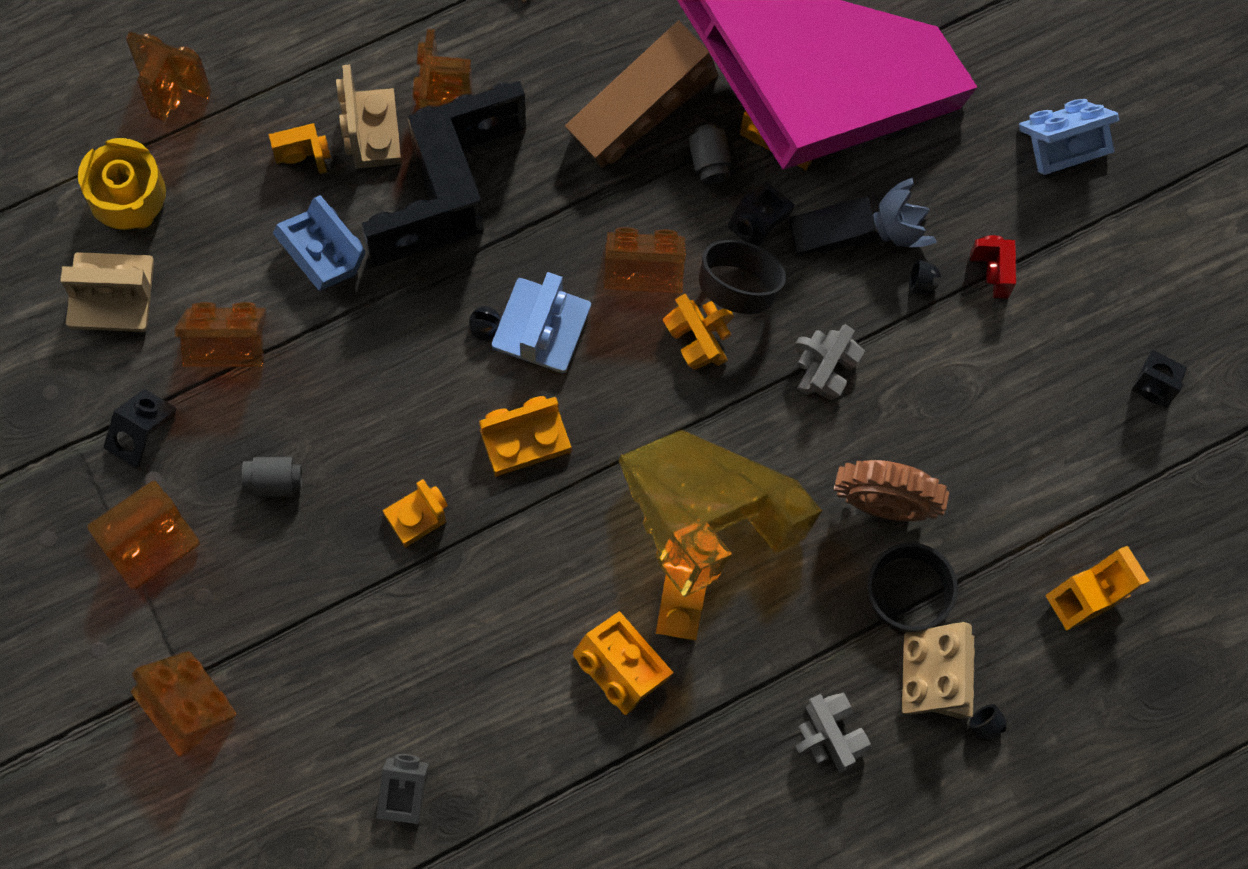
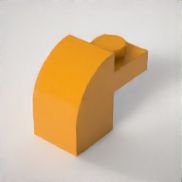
M678 540L671 541L655 634L696 641L705 597L712 546Z
M1125 546L1116 550L1091 569L1070 577L1045 596L1067 631L1120 604L1129 598L1131 593L1150 580L1129 547Z

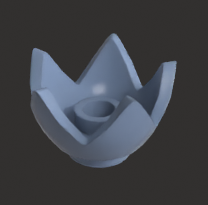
M913 178L907 179L893 187L879 203L880 211L873 214L876 228L884 242L892 240L896 246L907 248L924 247L937 243L934 236H923L925 229L919 226L930 209L906 203L911 197L909 189L914 185Z

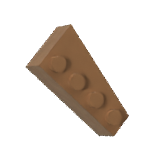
M678 20L573 117L565 127L571 137L601 168L608 163L612 164L623 156L629 146L647 134L653 127L719 76L712 56L708 49Z

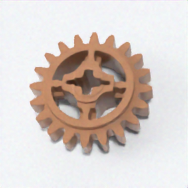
M881 460L857 461L856 465L845 463V467L840 466L834 486V491L838 492L837 496L846 498V503L865 513L897 521H925L927 517L937 519V515L944 516L950 494L949 491H946V485L938 484L939 479L932 478L919 469Z

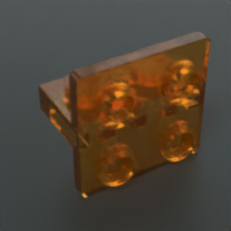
M427 29L426 42H419L417 65H420L419 77L414 78L413 100H416L415 112L426 106H441L451 103L456 97L464 94L474 95L471 59L438 57L435 29Z
M133 32L128 33L126 41L137 70L140 73L137 82L152 117L165 121L170 110L177 108L181 100L182 90L209 98L211 88L201 58L196 52L183 46L175 48L166 45L159 38L148 33L142 35Z
M629 227L616 228L615 232L607 233L604 289L683 293L684 262L686 259L685 237L678 236L676 231L666 229L655 230L654 235L639 234L638 229Z
M211 302L192 304V308L186 309L175 327V337L181 338L182 367H263L265 362L263 322L266 318V308H256V304L251 302L232 304V308H216V304Z
M156 481L149 482L87 526L96 542L132 590L138 589L200 545L199 539L183 519L176 505L168 494L164 493Z
M189 651L137 667L132 673V677L137 684L130 691L178 757L190 753L213 727L229 722L237 715L225 694L218 689L203 669L202 664Z

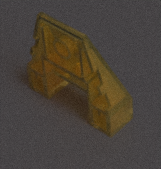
M683 430L625 453L618 460L634 502L640 503L645 516L643 525L646 533L652 534L658 549L655 556L659 566L684 597L715 583L732 555L716 532L747 518L772 550L777 553L804 540L822 512L820 507L797 480Z

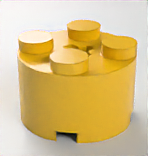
M126 138L110 139L105 141L106 145L99 147L95 151L91 149L84 156L79 166L78 182L94 217L111 228L121 230L143 229L151 225L164 204L166 187L158 165L148 149L143 144Z

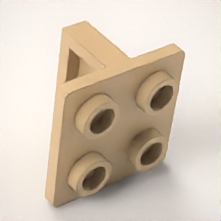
M75 253L73 267L62 266L61 283L69 295L66 317L68 328L145 332L148 325L153 279V257L150 255Z
M961 622L916 632H906L904 634L903 713L912 715L936 712L959 719L973 717L975 650L971 624Z

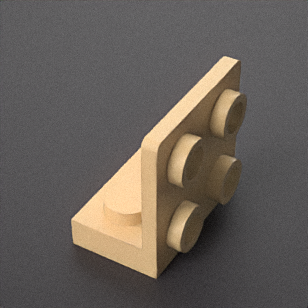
M350 64L342 65L343 79H336L338 101L341 106L340 127L342 138H344L345 154L353 155L356 169L402 164L394 88L355 92Z

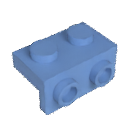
M322 196L312 199L308 211L278 223L273 232L274 236L319 291L356 275L366 254L360 240L349 231L340 220L337 212L327 204Z

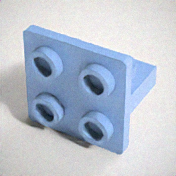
M1077 99L1067 102L1065 109L1052 112V110L1035 112L1030 115V120L1019 123L1020 132L1031 136L1038 172L1046 175L1114 153L1109 124L1118 122L1119 116L1117 112L1106 109L1103 105H1095L1088 102L1087 99Z
M547 272L542 285L518 278L493 338L492 349L560 373H565L590 312L591 302L563 292V277Z

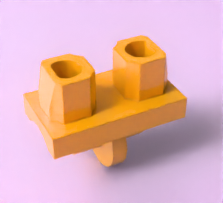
M683 294L675 299L678 307L665 316L663 321L675 339L690 330L694 332L697 340L681 349V353L689 367L695 370L711 362L720 366L728 361L713 332L716 331L721 340L731 336V332L726 325L734 318L732 311L724 308L717 310L714 303L710 301L703 305V309L707 314V317L704 318L696 302L690 300L687 294Z

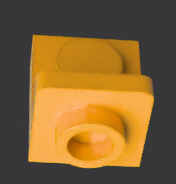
M314 123L268 134L276 164L282 162L294 164L303 161L307 156L314 155L319 174L327 172L324 160L331 158L325 135L317 136Z
M424 479L416 483L417 490L382 510L385 518L405 548L446 523L443 509L447 508L448 504L440 490L436 486L430 489Z

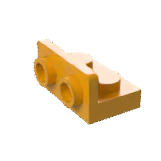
M545 396L535 397L526 401L523 404L524 407L511 411L505 408L497 409L488 413L485 419L479 421L480 434L495 477L572 452V447L559 413V404L556 397L546 399Z
M620 611L588 632L573 651V656L578 661L581 669L595 680L605 692L608 700L616 705L624 715L630 713L640 700L668 681L674 673Z

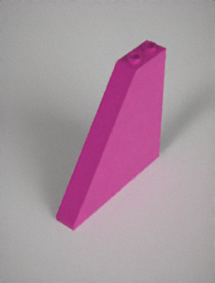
M677 0L783 170L959 110L977 89L970 74L937 26L842 0Z

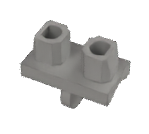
M844 324L840 331L830 330L827 336L821 331L816 330L811 339L808 337H799L794 347L801 354L797 365L807 369L797 390L804 395L816 392L829 400L838 398L841 395L847 380L833 371L835 365L838 362L846 369H852L859 363L865 352L864 349L851 339L855 330Z
M840 693L823 699L822 695L819 694L809 699L810 703L805 708L818 733L816 734L810 721L799 725L805 738L804 741L796 745L799 754L812 751L819 764L829 758L822 744H825L840 774L851 769L856 760L868 752L872 746L862 728L845 736L842 735L838 728L837 722L853 714L846 695Z

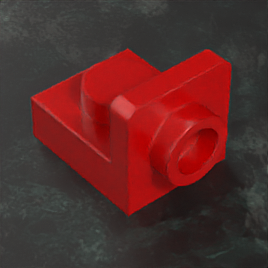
M988 235L981 239H976L970 251V260L988 262L987 283L993 284V298L1009 299L1016 285L1015 240H1004L1003 237L997 235Z

